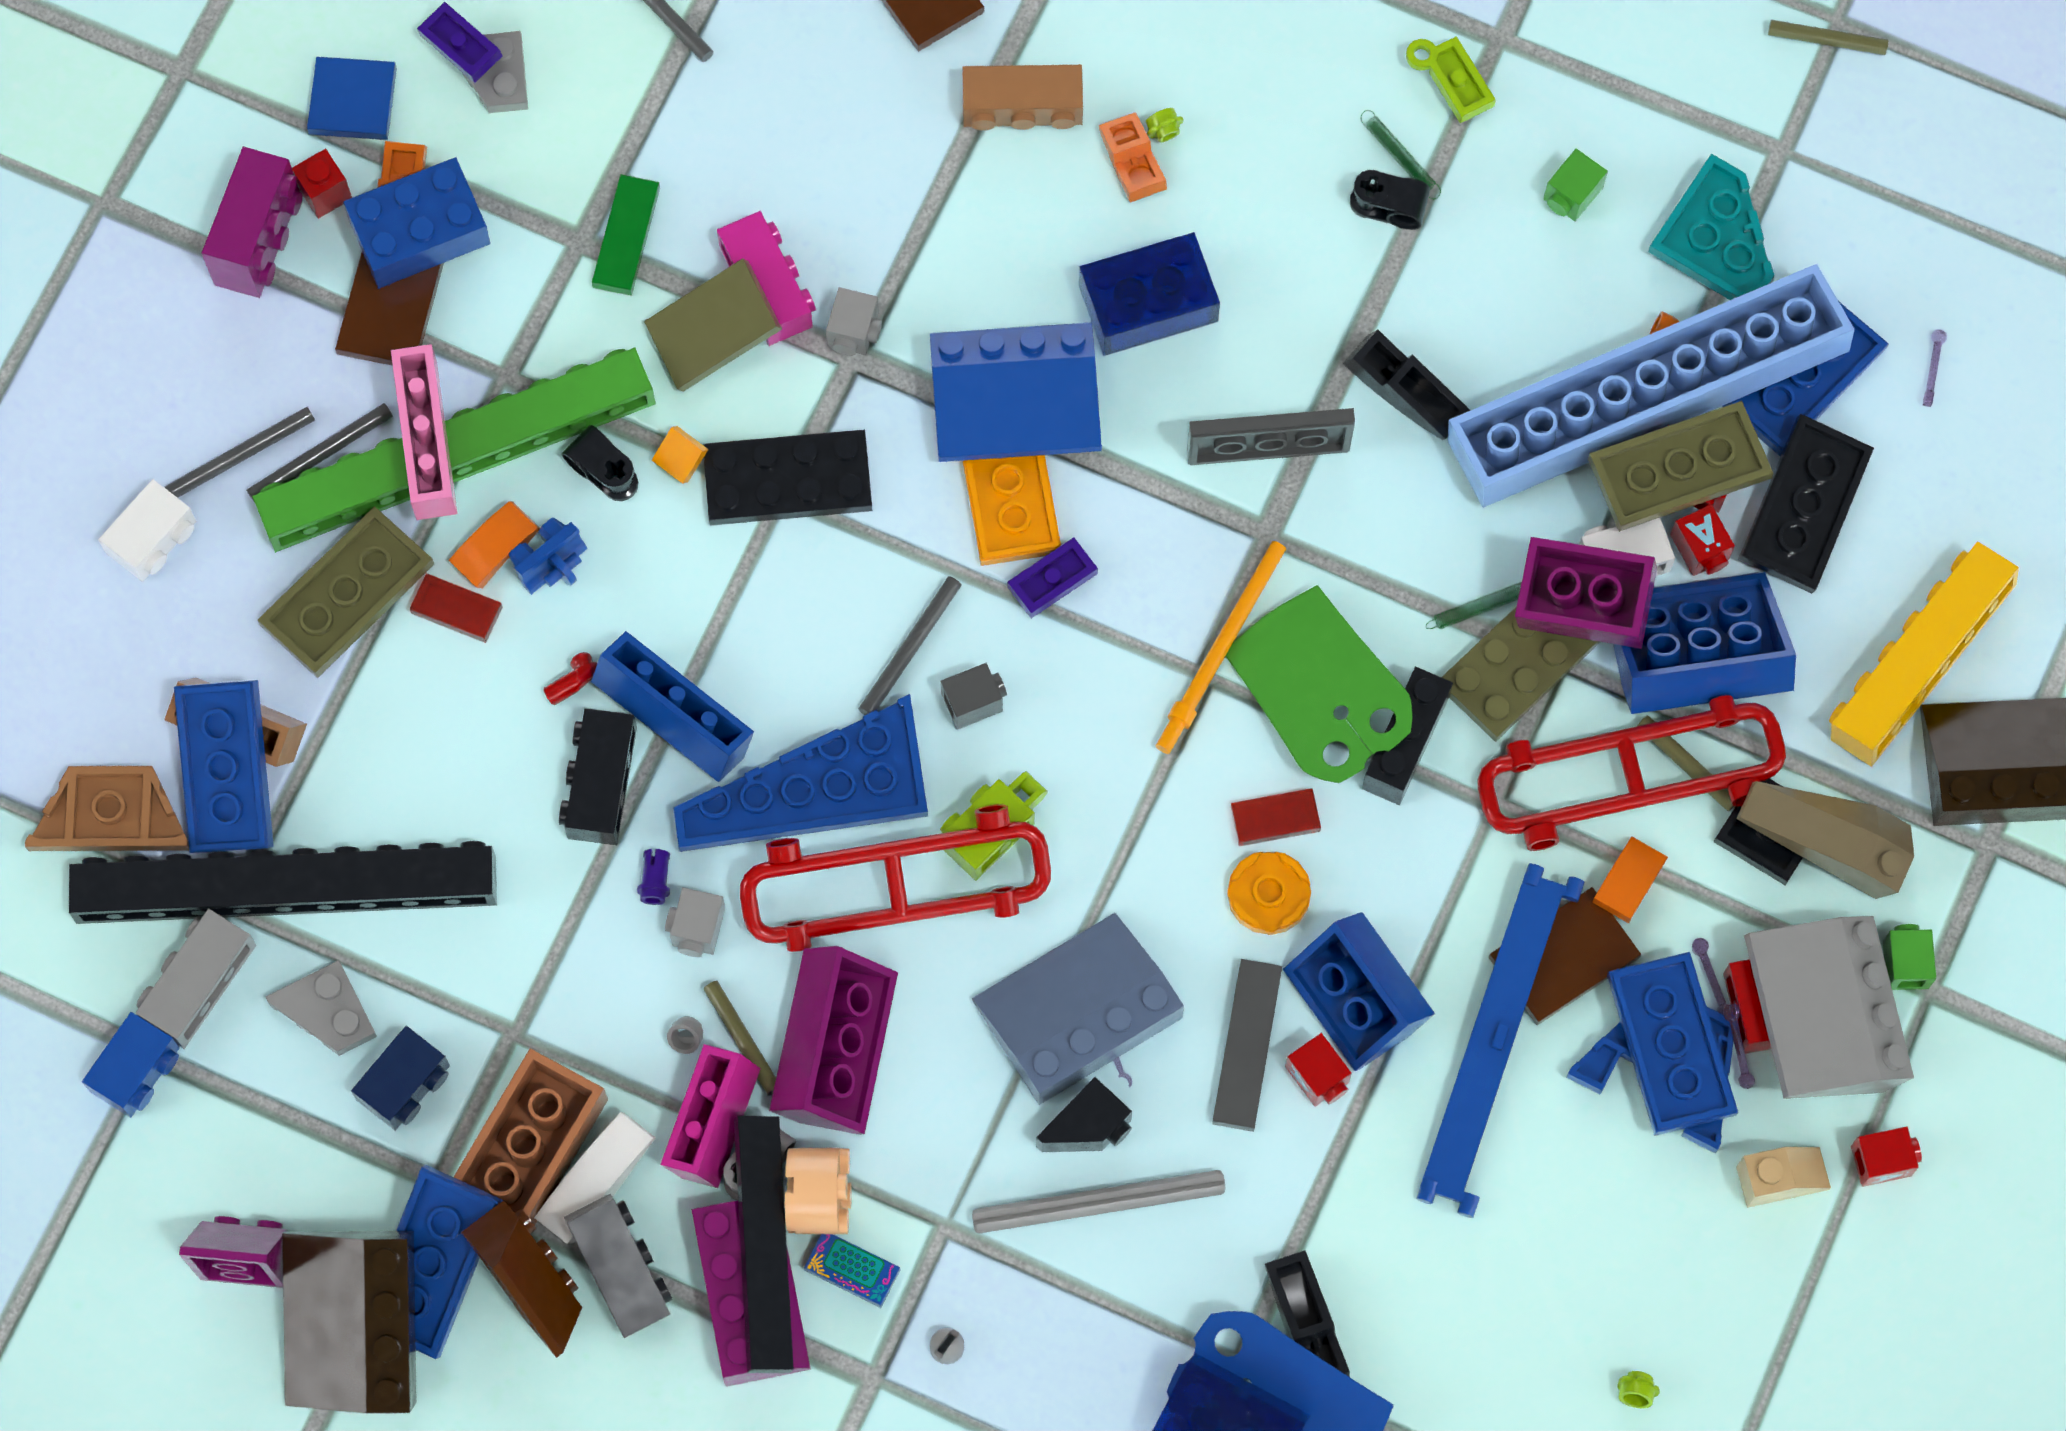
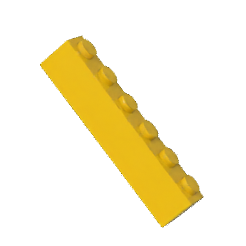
M1978 541L1969 552L1963 550L1957 556L1951 566L1952 574L1945 582L1939 580L1933 586L1926 599L1927 605L1921 612L1915 610L1908 617L1902 629L1903 635L1896 643L1890 641L1884 647L1878 658L1879 665L1872 673L1866 671L1860 677L1854 687L1855 695L1847 704L1841 702L1829 719L1831 723V741L1871 767L2017 585L2019 567Z

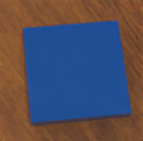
M316 57L307 124L308 134L388 140L397 71L396 63L391 61Z

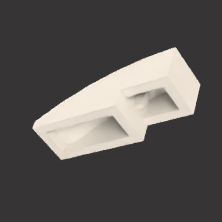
M620 1112L571 1168L534 1218L566 1244L576 1242L564 1217L608 1194L614 1197L656 1137L627 1114Z

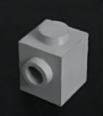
M839 287L826 328L827 346L832 347L834 351L842 355L853 356L856 353L866 355L870 342L877 343L881 331L882 320L877 319L879 314L878 297Z
M682 887L677 908L670 907L665 924V931L670 932L672 945L678 947V952L691 957H702L703 953L714 955L726 908L723 896Z

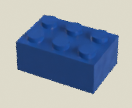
M456 157L343 201L348 220L378 289L491 244L486 223Z

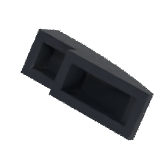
M1378 329L1368 334L1343 362V365L1382 399L1441 440H1445L1448 437L1449 419L1470 411L1413 354L1408 357L1405 356Z
M1306 1250L1265 1263V1269L1287 1336L1350 1377V1370L1335 1334V1325Z

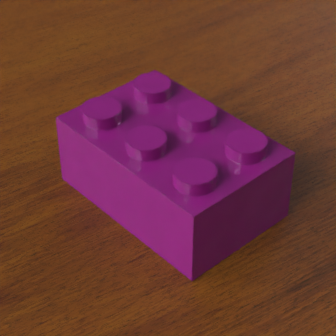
M242 147L201 253L215 286L260 298L264 286L269 287L271 285L276 270L275 257L278 250L283 251L286 247L289 237L288 223L292 215L296 216L298 214L303 199V194L299 190L297 177L293 173L289 159Z
M1531 537L1515 612L1518 627L1642 649L1657 573L1655 557Z

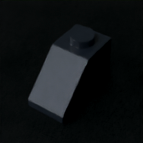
M1094 1077L1036 1137V1147L1041 1152L1103 1151L1110 1142L1117 1146L1132 1130V1127L1129 1125L1132 1120V1110Z

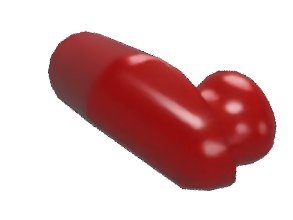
M582 652L575 655L570 662L574 670L544 687V693L552 705H557L576 694L592 680L597 662H593L592 656L589 653Z

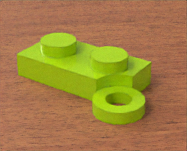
M1457 36L1437 46L1427 39H1417L1409 44L1406 51L1407 63L1416 70L1424 71L1429 69L1430 76L1459 123L1495 107V97ZM1423 49L1429 53V57L1425 60H1419L1415 57L1414 53L1417 50Z

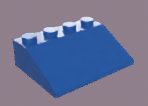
M1092 322L930 333L939 462L1102 451Z
M1765 572L1653 588L1642 649L1613 644L1621 685L1631 714L1706 704L1714 698L1731 695L1734 699L1794 691L1796 653Z

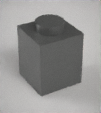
M987 662L940 681L941 695L957 730L1003 712L1002 697L1007 696L1006 688L998 672L991 674Z

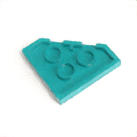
M1711 153L1651 243L1648 252L1729 300L1772 283L1774 278L1771 261H1768L1763 244L1764 236L1757 211L1753 208L1749 194L1750 186L1746 173Z

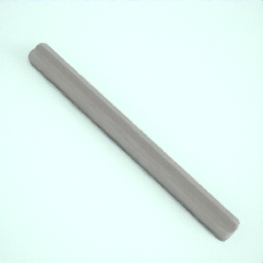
M1215 1170L978 1208L973 1210L972 1219L976 1233H985L1222 1195L1225 1193L1226 1185L1222 1171Z

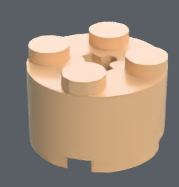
M850 1148L788 1149L785 1177L788 1178L787 1192H785V1221L788 1233L848 1234L849 1209H851L852 1185L847 1183V1174L850 1173Z

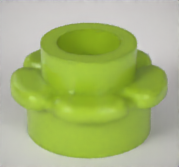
M1174 108L1160 110L1145 121L1149 129L1147 135L1152 139L1157 138L1159 142L1169 141L1180 134L1179 127L1184 122L1182 116H1177Z
M1642 1371L1629 1372L1627 1376L1620 1377L1617 1384L1620 1390L1619 1400L1633 1408L1645 1409L1651 1407L1654 1397H1657L1660 1393L1659 1387L1654 1385L1653 1377Z

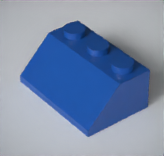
M1363 912L1335 921L1283 968V971L1354 1071L1360 1070L1407 1039L1435 1015V1012Z

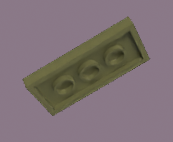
M1742 401L1592 452L1588 457L1590 466L1619 532L1769 480L1773 476V470Z
M374 506L257 621L316 678H319L434 565V561Z
M1515 607L1447 671L1442 678L1453 682L1449 698L1497 742L1600 642L1519 628L1515 619Z

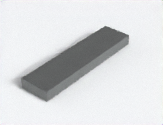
M1241 959L1212 1121L1213 1125L1254 1132L1282 966Z

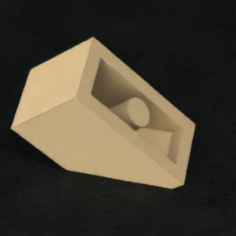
M1782 1147L1745 1155L1736 1166L1747 1208L1831 1189L1820 1147Z

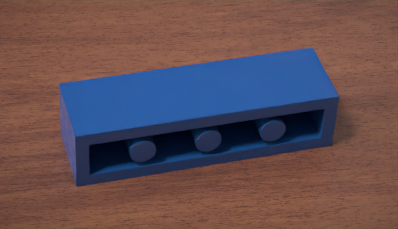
M625 631L600 655L591 682L717 782H720L744 759L754 731L630 633Z

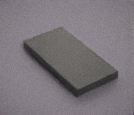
M1354 408L1190 421L1187 443L1188 465L1348 453L1355 426Z

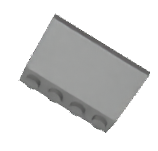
M1874 916L1838 917L1751 932L1744 935L1783 1099L1883 1093L1914 1078Z

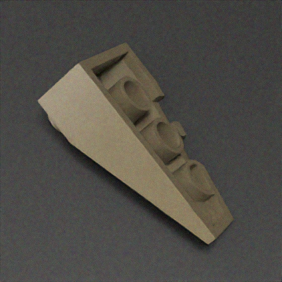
M1756 781L1752 783L1737 816L1739 821L1874 899L1899 893L1914 858L1911 825L1876 805Z

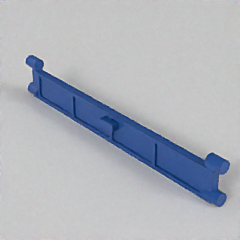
M1532 863L1528 864L1416 1198L1418 1201L1426 1204H1433L1435 1195L1458 1202L1460 1205L1457 1213L1468 1218H1474L1480 1197L1464 1192L1561 899L1564 898L1571 902H1578L1585 883L1583 880L1572 876L1568 878L1566 885L1542 878L1544 868Z

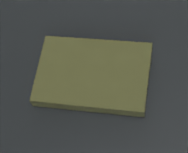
M743 258L644 321L676 388L682 392L782 330L749 261Z

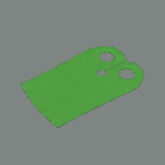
M1318 585L1266 614L1235 640L1226 654V658L1258 701L1299 767L1313 777L1324 781L1341 783L1365 769V763L1372 754L1384 750L1389 752L1411 733L1413 715L1410 695L1357 635ZM1345 706L1348 708L1349 712L1346 719L1338 720L1334 717L1333 713L1336 707ZM1382 708L1390 709L1396 716L1394 727L1386 733L1375 732L1370 726L1371 715L1376 710ZM1339 741L1347 745L1349 757L1344 764L1331 766L1324 761L1323 752L1328 744Z

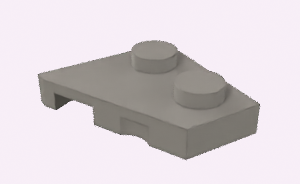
M521 31L484 34L487 39L500 49L503 56L476 83L471 81L465 74L463 76L470 86L475 89L488 113L527 110L528 98Z
M339 960L266 996L269 1005L273 1009L280 1011L295 1022L298 1027L309 1035L316 1037L323 1045L339 1056L377 1037Z

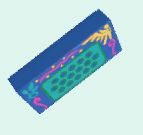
M821 1234L804 1266V1271L882 1308L900 1272V1267L838 1236Z

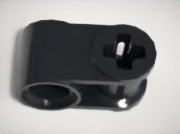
M1366 170L1361 172L1354 181V189L1350 195V206L1352 211L1362 218L1389 223L1401 229L1415 230L1422 226L1430 187L1423 181L1414 178H1403L1377 170ZM1366 191L1373 192V197L1366 196Z
M589 425L561 453L564 460L573 470L583 478L588 479L608 498L614 501L628 500L638 490L639 482L631 460L593 425Z

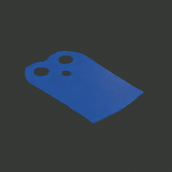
M1225 1311L1210 1314L1193 1338L1195 1341L1194 1356L1184 1364H1178L1166 1391L1174 1412L1183 1426L1189 1431H1384L1394 1406L1391 1402L1364 1387L1289 1338L1261 1317L1245 1311ZM1223 1329H1233L1242 1338L1241 1350L1234 1356L1222 1355L1215 1347L1216 1335ZM1242 1378L1249 1379L1252 1382V1390L1248 1394L1240 1393L1237 1390L1236 1381ZM1202 1379L1207 1381L1213 1389L1212 1401L1204 1407L1192 1405L1186 1397V1388L1194 1380Z

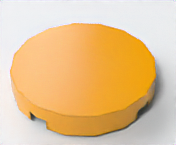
M1275 851L1274 853H1253L1239 862L1230 876L1227 892L1230 910L1240 924L1253 932L1267 935L1286 932L1300 923L1308 911L1311 897L1308 874L1298 861L1285 853Z

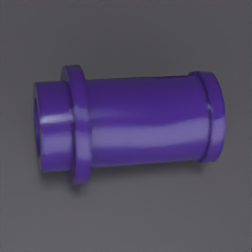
M647 849L643 852L642 884L637 886V893L640 895L641 902L649 905H661L665 903L666 897L670 895V888L667 887L670 853L665 850L655 849V856H652L653 850Z

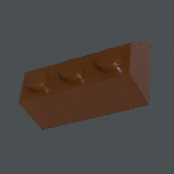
M503 1200L463 1230L462 1234L527 1324L557 1358L564 1352L583 1308L573 1295L579 1288L564 1268L557 1272L553 1267L552 1263L558 1258L545 1240L542 1238L536 1243L531 1236V1233L537 1228L522 1209L514 1213Z

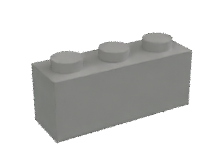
M210 909L206 911L203 917L198 916L192 921L185 934L187 940L178 952L173 951L166 958L161 968L163 974L154 987L148 986L143 991L136 1005L138 1008L135 1013L136 1015L171 1036L182 1049H185L257 946L249 933Z

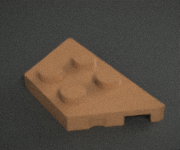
M68 766L59 782L57 793L50 797L42 811L44 814L33 835L29 834L25 840V847L28 851H189L187 837L153 766Z

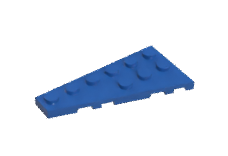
M910 694L898 699L897 703L879 712L875 710L863 716L862 720L841 730H833L780 756L779 760L760 769L759 767L744 773L743 777L723 787L717 786L674 807L679 851L683 852L928 817Z

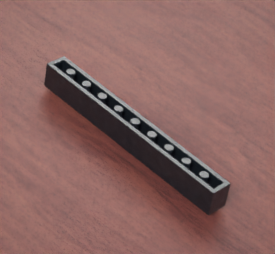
M466 841L461 843L460 847L444 848L440 843H423L418 846V849L403 850L401 846L388 844L378 846L376 851H360L357 847L343 846L335 848L334 853H318L315 849L300 848L293 850L292 854L276 855L275 852L270 850H256L251 852L250 856L234 857L232 853L213 852L208 855V858L192 859L187 854H171L166 856V860L151 861L145 856H128L124 858V862H107L104 858L91 857L83 859L82 864H69V914L76 924L195 919L198 916L203 917L208 909L226 918L497 906L496 855L492 846H486L481 841Z

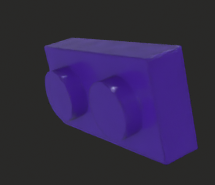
M445 1L417 28L419 35L474 83L503 56L496 45Z
M1073 537L1009 580L1007 588L1032 619L1096 576L1098 568L1075 537Z

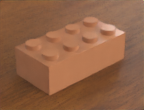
M530 1048L455 1173L454 1178L504 1200L514 1213L522 1209L535 1225L537 1220L534 1217L561 1182L606 1105L608 1097L605 1089Z

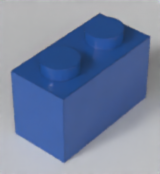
M130 1012L84 1077L82 1083L90 1093L131 1118L136 1110L142 1111L148 1105L154 1094L152 1087L161 1074L166 1076L174 1068L179 1058L177 1052L180 1047L171 1036L133 1012Z

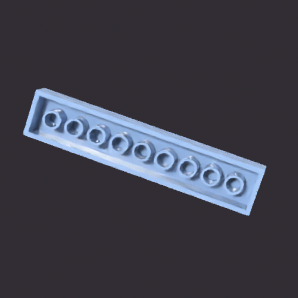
M1815 264L1449 419L1448 443L1484 508L1589 463L1588 457L1592 452L1702 415L1850 351L1855 329L1820 268Z

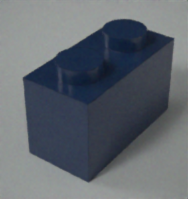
M406 1025L352 1088L351 1092L356 1101L396 1131L402 1123L407 1125L416 1117L421 1109L419 1102L429 1090L435 1092L443 1085L449 1075V1072L446 1070L450 1065L444 1054Z

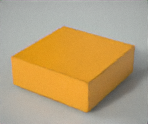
M674 426L670 428L653 456L652 461L684 484L689 482L709 449L680 427Z

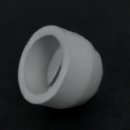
M689 1016L676 1020L667 1033L669 1045L672 1049L682 1054L693 1053L703 1040L701 1023L694 1017Z
M942 1328L936 1331L930 1340L931 1355L941 1364L957 1362L964 1353L963 1337L952 1328ZM949 1335L954 1336V1341L947 1348L944 1355L937 1351Z

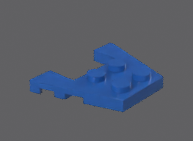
M1707 1007L1728 1076L1730 1074L1736 1021ZM1621 1022L1605 1037L1603 1036L1579 1062L1577 1061L1570 1068L1566 1078L1601 1095L1618 1059L1622 1057L1633 1063ZM1723 1119L1685 1128L1681 1136L1716 1154L1721 1145Z

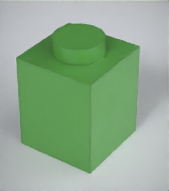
M1575 148L1548 181L1543 200L1547 202V205L1554 213L1563 217L1568 216L1576 222L1603 189L1608 170Z
M1903 924L1895 926L1894 930H1890L1883 940V953L1892 990L1929 989L1936 980L1932 929L1920 930L1919 925Z

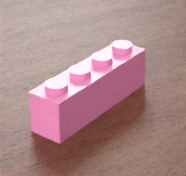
M432 344L391 350L410 501L416 520L456 515L458 513L438 364Z

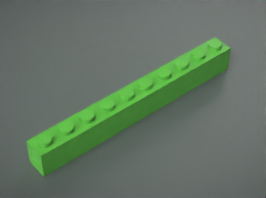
M634 347L627 351L625 349L614 350L608 353L603 360L591 365L579 364L573 366L565 375L555 379H540L530 384L528 389L513 395L511 393L501 394L493 398L488 405L475 410L473 408H466L456 412L452 419L445 421L453 483L581 434L589 425L599 427L655 405L653 388L636 348ZM402 438L385 439L379 442L372 450L361 454L356 452L346 454L338 459L336 464L323 469L319 467L308 469L302 472L297 479L284 484L281 482L269 484L262 488L260 493L253 495L252 497L275 553L358 521L374 506L379 511H383L409 501L410 493Z

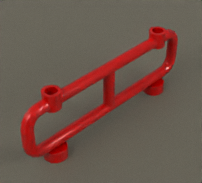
M1725 695L1712 699L1709 702V711L1535 749L1531 748L1529 740H1518L1506 746L1507 755L1490 760L1480 771L1477 784L1483 813L1488 823L1494 829L1507 835L1523 833L1527 850L1540 851L1551 848L1560 842L1556 826L1723 789H1728L1733 806H1742L1753 782H1760L1774 777L1784 765L1786 748L1780 725L1774 713L1766 706L1757 703L1735 705L1733 696ZM1746 719H1754L1762 725L1769 749V758L1765 763L1645 789L1634 744L1714 726L1716 728L1730 727ZM1618 748L1629 793L1517 818H1508L1501 813L1494 788V780L1497 775L1508 771L1524 772L1534 768L1536 765Z
M1004 804L988 805L976 809L977 828L805 856L801 854L799 839L785 838L774 840L766 844L768 862L753 866L745 873L740 883L743 920L747 930L756 939L765 943L778 944L786 942L787 951L797 952L803 951L805 948H811V938L992 908H994L995 917H1011L1020 913L1018 904L1036 900L1046 892L1051 881L1048 845L1044 834L1036 826L1027 822H1010L1008 806ZM1015 838H1023L1030 843L1035 877L1029 885L1022 887L1005 886L986 893L908 905L900 857ZM884 860L891 908L814 921L797 920L777 927L766 926L760 918L756 888L762 880Z

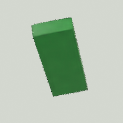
M620 174L592 279L593 288L632 296L660 191L659 182Z

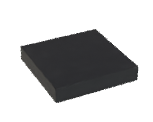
M1770 778L1764 781H1760L1767 784L1782 786ZM1735 806L1716 836L1714 843L1786 886L1803 857L1739 821L1737 816L1742 806Z

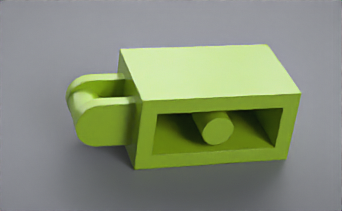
M1027 771L1018 776L1008 787L998 779L991 787L985 784L979 788L970 799L972 805L962 815L956 812L944 822L940 831L946 833L977 828L975 810L983 806L995 804L1008 806L1010 822H1027L1035 825V812L1033 809L1045 798L1048 791ZM1021 789L1029 796L1025 802L1016 795ZM1020 838L944 851L967 874L977 881Z

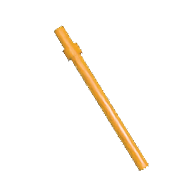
M1271 542L1182 700L1174 703L1167 716L1170 721L1155 745L1161 752L1170 754L1183 729H1189L1197 715L1195 708L1286 551V547L1281 543Z

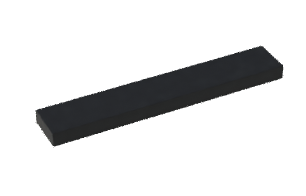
M737 1116L734 1119L747 1373H790L794 1370L780 1120L779 1116Z

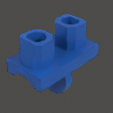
M552 517L541 526L538 532L541 539L545 542L534 551L526 542L520 543L509 552V557L515 566L514 569L523 587L531 595L545 583L551 587L560 579L569 586L574 584L577 578L572 569L582 562L579 556L588 549L579 535V529L572 522L565 525Z

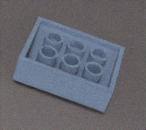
M1113 913L972 998L977 1009L1039 1105L1181 1020L1184 1011L1183 1003L1163 972L1116 913Z

